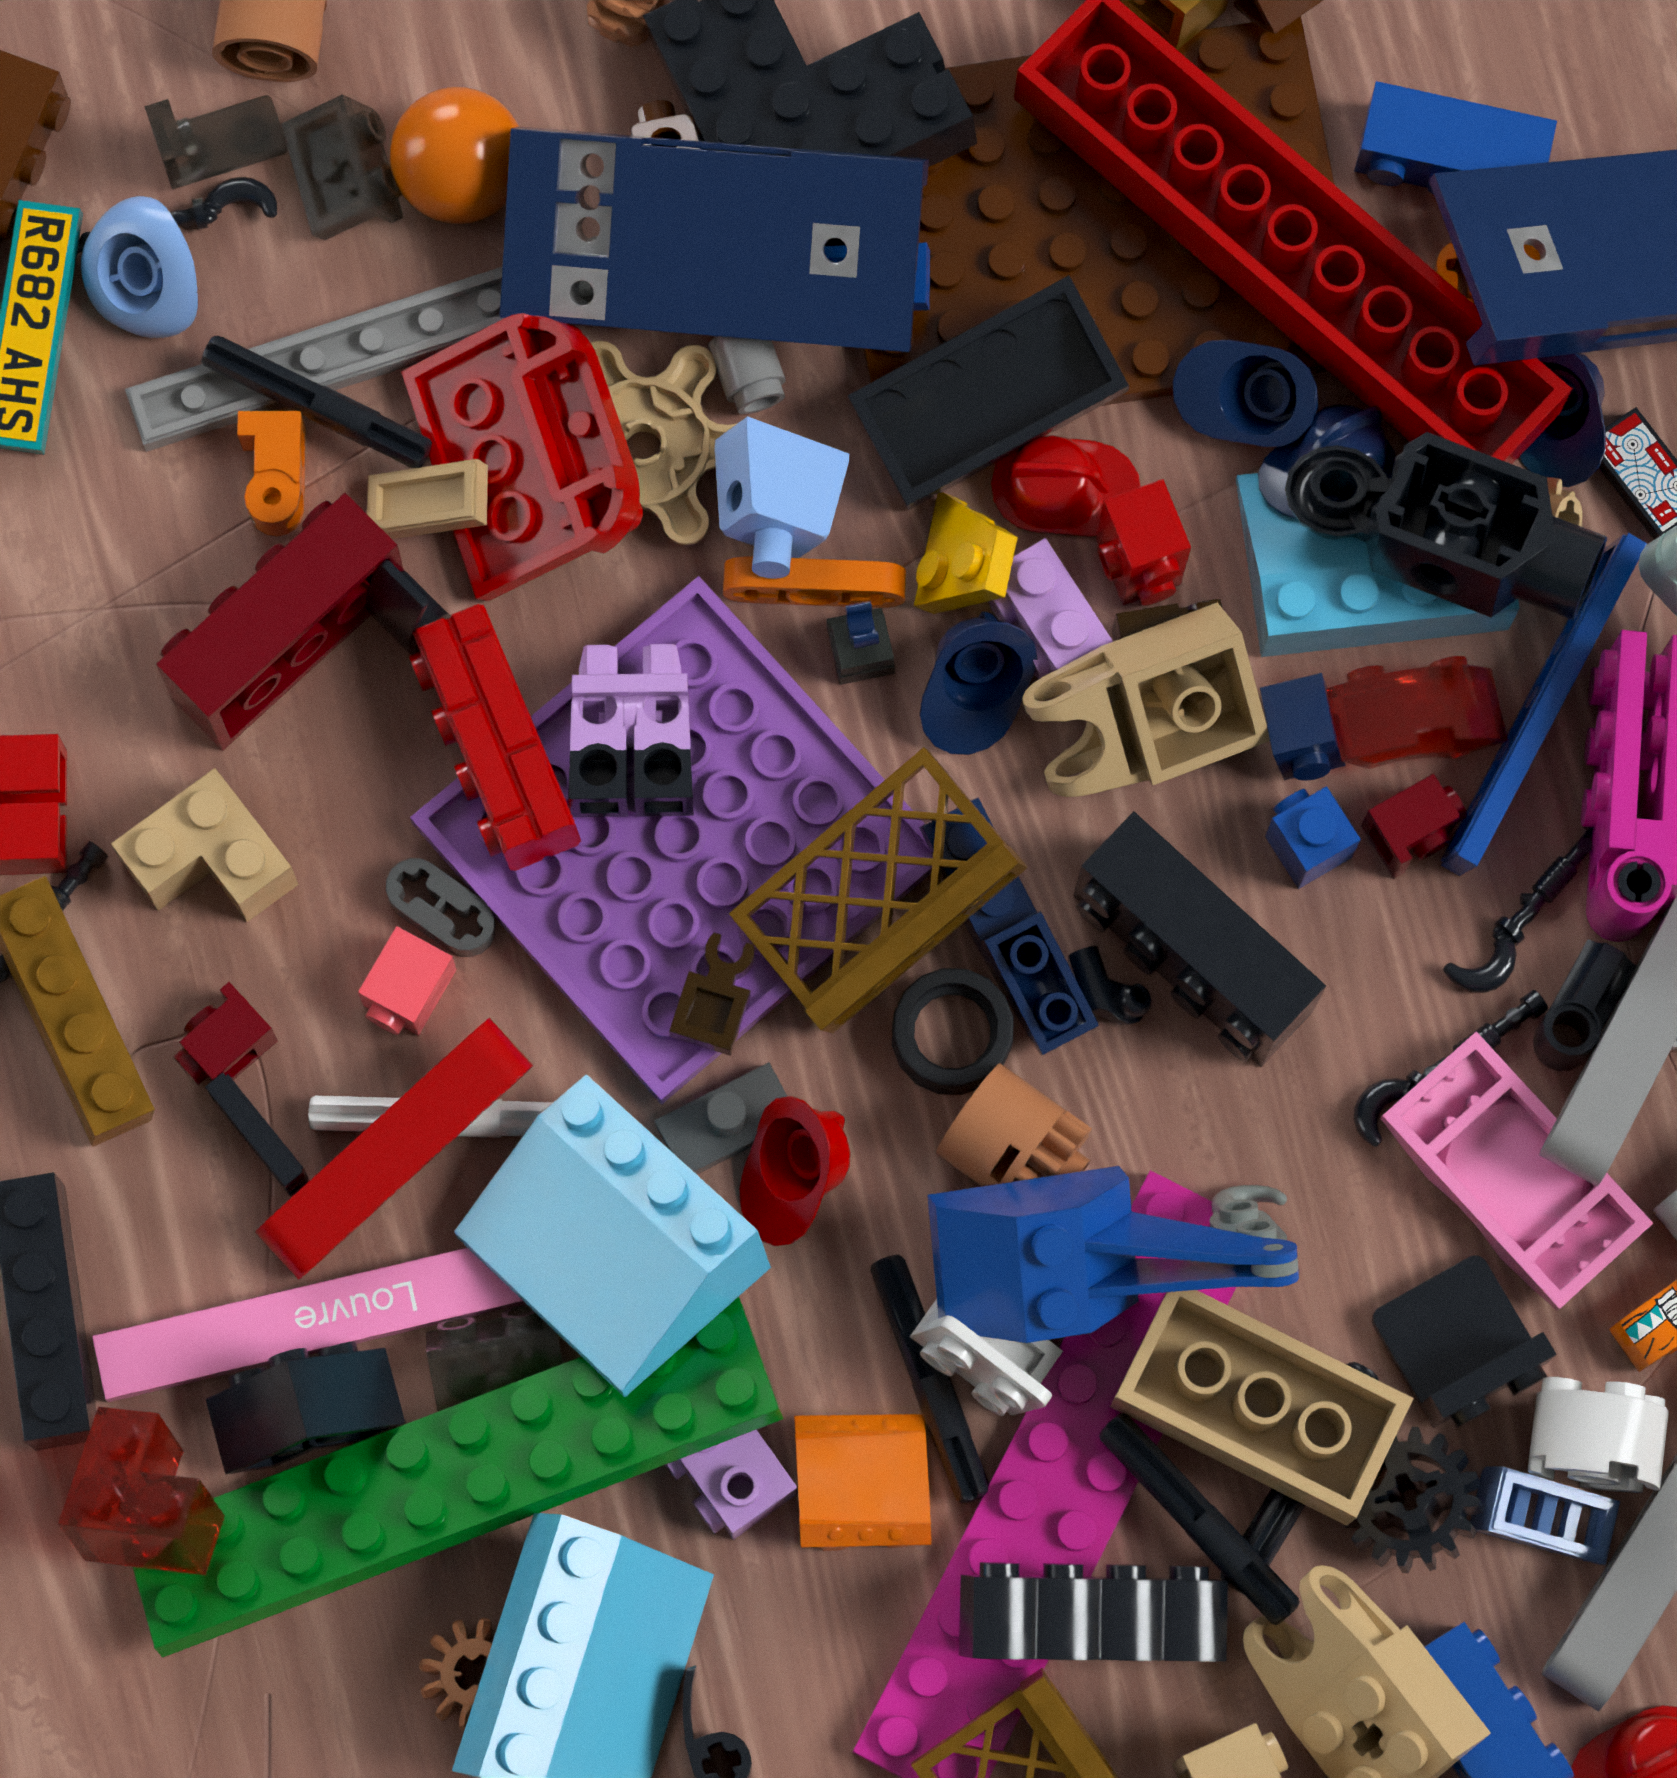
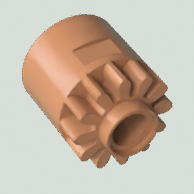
M220 0L212 56L224 68L253 79L276 82H295L308 79L318 69L323 34L322 20L327 7V0Z
M999 1063L983 1080L962 1108L941 1140L936 1154L981 1187L1081 1172L1086 1170L1091 1160L1078 1150L1089 1137L1088 1135L1092 1128Z

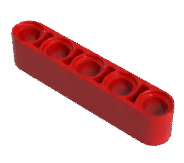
M488 1018L269 1217L255 1233L291 1273L300 1280L533 1067V1064L491 1018Z

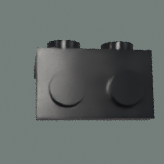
M1477 1255L1462 1260L1376 1309L1372 1315L1373 1327L1433 1428L1449 1419L1453 1420L1457 1428L1474 1420L1491 1409L1486 1398L1507 1386L1513 1396L1542 1381L1543 1378L1548 1377L1542 1367L1557 1355L1544 1332L1531 1338L1485 1259Z

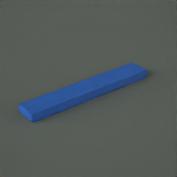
M1627 533L1605 548L1577 617L1574 621L1568 619L1474 795L1466 811L1467 818L1460 822L1452 837V841L1447 846L1440 860L1442 861L1441 866L1461 876L1478 866L1639 561L1640 554L1647 545L1646 542Z

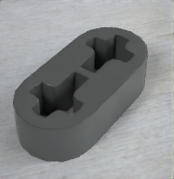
M409 858L399 862L391 869L386 879V893L391 907L400 917L443 948L459 957H474L482 954L491 946L495 938L496 924L491 909L481 898L424 859ZM421 876L427 877V891L438 902L434 907L419 897L413 898L409 904L404 902L405 892L401 882L406 878L416 882ZM448 908L465 919L473 912L479 914L477 924L481 934L476 938L471 934H465L460 940L454 938L456 933L455 925L452 920L443 914Z

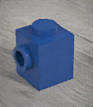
M1327 786L1312 795H1309L1306 789H1301L1279 802L1273 808L1276 816L1272 818L1265 835L1298 889L1351 859L1361 840Z

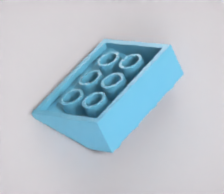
M1258 473L1236 476L1261 657L1509 630L1520 609L1517 599L1493 617H1488L1374 573L1371 570L1366 542L1353 537L1330 539L1315 534L1302 526L1298 519L1282 515L1267 504L1259 491Z
M587 1074L537 1116L454 1231L456 1237L624 1398L771 1268L758 1230Z
M534 1513L452 1771L471 1778H651L714 1574L622 1535L568 1516Z

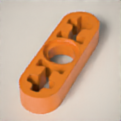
M753 556L735 557L724 562L723 596L737 602L845 607V605L871 601L872 608L896 607L905 602L906 569L895 563L791 558L790 573L783 578L770 579L758 576L752 571Z

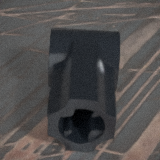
M1589 939L1585 942L1548 1012L1535 1031L1533 1038L1534 1052L1539 1061L1545 1066L1556 1071H1570L1579 1067L1593 1050L1599 1040L1602 1029L1637 966L1626 957L1624 952L1606 942L1599 943ZM1556 1024L1572 1026L1579 1033L1582 1045L1578 1047L1562 1045L1553 1035L1552 1026Z

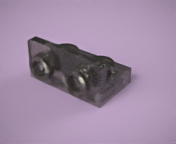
M342 94L281 124L312 236L325 241L374 217L381 218L390 223H394L404 217L399 201L402 193L394 180L383 142L386 140V130L380 116L373 108Z
M528 1305L507 1309L502 1312V1318L476 1322L473 1317L461 1316L440 1322L436 1330L426 1332V1353L437 1411L439 1412L563 1364L558 1334Z

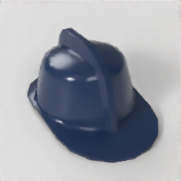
M1210 340L1189 351L1178 364L1173 379L1174 402L1182 419L1197 432L1215 439L1262 447H1283L1300 439L1312 425L1318 407L1317 385L1310 369L1297 355L1281 348L1235 340ZM1258 370V371L1254 372L1250 377L1247 376L1248 374L1252 373L1253 371Z
M1581 353L1537 358L1569 385L1572 390L1560 414L1520 455L1522 463L1529 471L1548 478L1562 479V487L1568 488L1587 481L1599 469L1606 451V430L1601 408L1605 396L1604 381L1598 367L1586 355Z
M1336 404L1324 407L1317 412L1312 425L1300 439L1283 447H1276L1264 458L1258 472L1259 491L1267 504L1282 515L1296 518L1289 508L1285 492L1288 472L1301 456L1316 448L1338 445L1358 449L1373 458L1385 472L1387 478L1391 479L1396 454L1386 439L1385 431L1381 426L1382 414L1376 406L1363 410L1352 405ZM1326 496L1331 501H1347L1340 496Z
M982 611L978 618L963 620L949 628L941 638L935 655V665L923 693L919 712L923 732L935 747L950 754L970 755L990 748L1005 736L1015 720L1023 700V695L1034 676L1036 667L1033 660H1038L1035 644L1024 630L1010 623L998 622L993 614Z

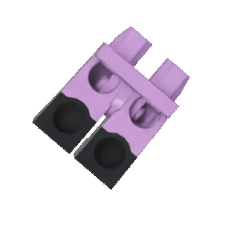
M650 644L644 646L643 674H618L617 647L610 645H586L583 647L579 675H572L568 792L572 817H628L627 748H634L636 816H694L688 675L681 672L676 645Z

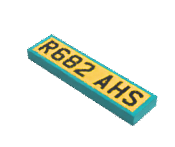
M23 200L18 201L0 311V449L45 455L83 220V212L80 208Z

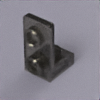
M268 95L191 119L185 117L175 120L168 99L144 106L172 190L284 155L288 151L287 142L272 98Z

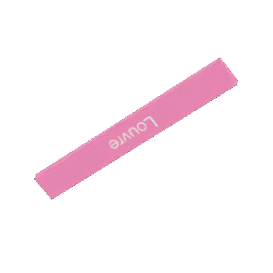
M468 1248L107 1332L92 1336L105 1400L112 1402L269 1365L268 1359L270 1357L293 1349L307 1348L308 1355L341 1343L356 1342L358 1344L526 1303Z

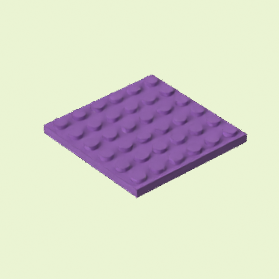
M700 576L695 578L614 646L618 650V674H643L644 646L650 644H674L677 647L681 672L688 675L694 816H636L634 748H627L628 817H573L582 841L578 846L554 856H545L543 860L517 871H510L503 853L493 857L490 856L476 822L488 817L480 797L468 802L459 778H456L410 817L412 825L468 888L485 902L499 923L661 1105L722 1054L669 1037V1029L688 972L691 971L704 976L708 975L709 969L705 960V947L709 937L714 932L722 935L721 947L717 954L723 962L734 963L738 961L742 956L746 942L753 943L729 913L885 780ZM572 682L531 716L568 807ZM893 795L878 808L892 809ZM903 800L902 810L913 811ZM867 816L856 826L854 852L888 855L891 817ZM901 819L898 856L933 858L919 829L920 826L925 824L922 820ZM844 837L828 850L843 851ZM819 857L807 867L805 894L839 896L842 859ZM853 860L849 897L884 900L887 863ZM897 864L894 901H900L927 878L932 872V866ZM796 878L779 892L794 893ZM770 899L750 917L766 936L790 938L793 901ZM804 902L801 939L835 942L838 904ZM849 905L845 943H851L882 916L883 908ZM754 944L753 966L744 977L735 982V986L751 990V997L736 1041L793 993ZM774 945L788 962L789 946ZM800 947L797 972L799 977L806 982L833 958L834 950Z

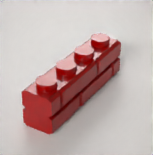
M476 604L452 614L448 619L442 618L417 628L413 635L420 652L409 656L422 691L424 692L435 687L442 707L432 710L431 713L445 747L458 742L465 762L455 765L454 769L468 802L480 797L488 817L476 822L490 856L493 857L503 853L510 871H517L543 860L545 856H554L578 846L582 841L484 604Z

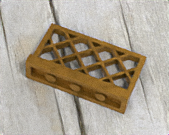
M923 747L733 909L729 915L805 1006V1012L821 1031L834 1033L1028 867L1017 853L1005 843L930 751ZM923 768L939 784L937 813L902 810L905 784ZM893 795L892 809L878 808ZM948 798L954 802L964 815L947 814ZM867 816L891 817L888 855L854 852L856 826ZM902 818L936 821L933 858L898 856ZM946 822L972 824L987 844L967 861L943 859ZM844 837L843 851L828 850ZM819 857L842 859L839 896L805 894L807 867ZM853 860L887 863L884 900L849 897ZM897 864L932 866L930 893L918 903L894 901ZM942 867L957 868L956 871L941 882ZM796 878L794 893L779 892ZM770 899L792 900L793 912L790 938L766 936L750 916ZM804 902L838 904L835 942L801 939ZM849 905L883 908L881 934L869 945L845 943ZM893 909L909 910L892 924ZM774 945L789 946L788 962ZM800 947L834 950L832 976L812 992L797 974ZM844 951L859 952L843 966Z
M1040 1668L1020 1682L1021 1686L911 1762V1766L919 1778H938L932 1767L952 1753L980 1757L977 1778H985L988 1759L1027 1766L1025 1778H1033L1035 1767L1063 1772L1067 1778L1119 1777L1043 1668ZM1016 1708L1020 1710L1033 1729L1029 1756L990 1749L994 1724ZM985 1731L982 1747L965 1745ZM1040 1740L1054 1760L1037 1757Z

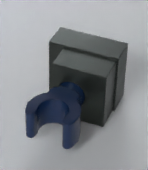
M871 601L845 605L846 615L826 620L839 685L895 674L894 656L882 608L872 609Z

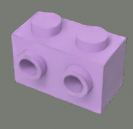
M1046 538L1013 557L1005 597L988 601L999 622L1010 623L1024 630L1034 642L1038 660H1033L1036 667L1034 675L1038 679L1100 646L1113 642Z
M757 1430L665 1465L676 1480L687 1474L701 1494L692 1503L702 1519L714 1534L724 1527L733 1540L797 1495L796 1484Z

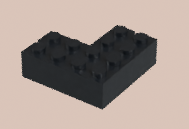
M674 0L643 15L653 47L686 113L692 116L700 141L929 159L928 167L978 144L973 115L949 69L945 70L943 57L920 12L806 65L774 0H701L699 2L698 0Z

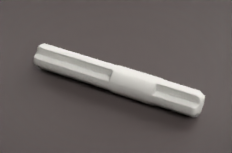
M315 1095L311 1097L309 1102V1126L313 1130L363 1132L399 1098ZM498 1099L458 1136L501 1138V1136H523L537 1116L553 1102L502 1101V1099Z

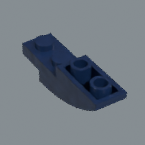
M979 797L971 800L993 827ZM958 807L947 813L964 815ZM930 821L919 827L932 855L936 821ZM946 822L943 859L967 861L987 844L972 824ZM942 867L944 878L949 877L957 868ZM1018 876L968 918L964 924L1015 1015L1040 1055H1044L1098 1027L1099 1024L1042 912L1036 911Z

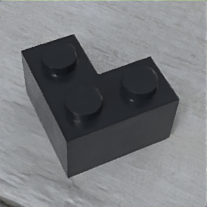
M346 1342L319 1351V1356L309 1357L307 1348L293 1349L270 1357L268 1359L269 1369L265 1367L255 1368L230 1376L228 1378L229 1388L206 1398L225 1475L274 1468L314 1449L358 1443L405 1424L386 1348L358 1351L356 1342Z

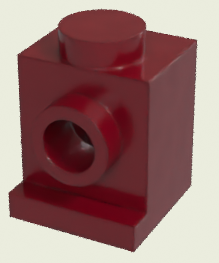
M1433 773L1369 809L1361 827L1393 879L1405 873L1412 860L1411 855L1413 853L1416 854L1419 860H1423L1446 847L1452 841L1449 833L1452 832L1457 823L1467 818V812L1455 790L1449 785L1442 788Z
M230 982L220 989L225 1000L221 1006L216 1009L214 1005H208L186 1024L184 1031L187 1035L179 1041L182 1049L173 1056L175 1061L197 1085H200L206 1078L211 1082L222 1073L225 1075L229 1074L233 1080L236 1079L278 1042L269 1024Z

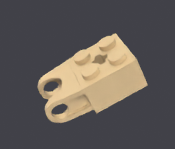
M1218 602L1100 646L1043 676L1025 691L1022 698L1025 711L1032 720L1040 722L1086 720V727L1080 739L1047 765L1044 771L1048 789L1054 794L1064 797L1090 795L1147 780L1152 785H1156L1270 741L1242 632ZM1080 773L1077 776L1067 777L1072 774Z
M1324 1565L1313 1567L1300 1580L1299 1591L1305 1613L1313 1627L1314 1642L1307 1639L1298 1629L1284 1621L1274 1625L1265 1616L1254 1619L1244 1630V1649L1250 1663L1286 1723L1328 1778H1438L1491 1734L1408 1625L1400 1630L1353 1580L1333 1567ZM1320 1585L1327 1587L1334 1593L1341 1609L1337 1608L1323 1593ZM1263 1634L1273 1640L1284 1659L1276 1656L1269 1650L1264 1642Z

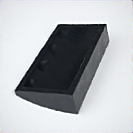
M1070 275L849 394L848 398L908 510L936 496L938 493L951 488L1021 450L1029 442L1058 430L1128 392L1129 384Z

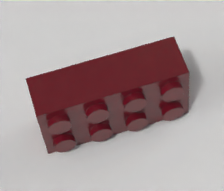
M343 493L334 503L324 501L316 506L302 523L304 530L286 546L283 543H278L271 547L259 559L255 566L256 573L239 589L236 586L225 589L209 606L208 613L210 615L193 631L187 628L179 631L161 650L160 655L163 658L156 665L171 699L222 751L371 616L366 611V596L377 567L385 559L389 560L400 572L404 571L398 545L346 493Z

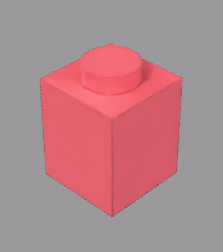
M396 926L358 991L363 1006L369 1009L365 1017L392 1034L399 1035L402 1028H405L419 1036L457 970L453 956Z

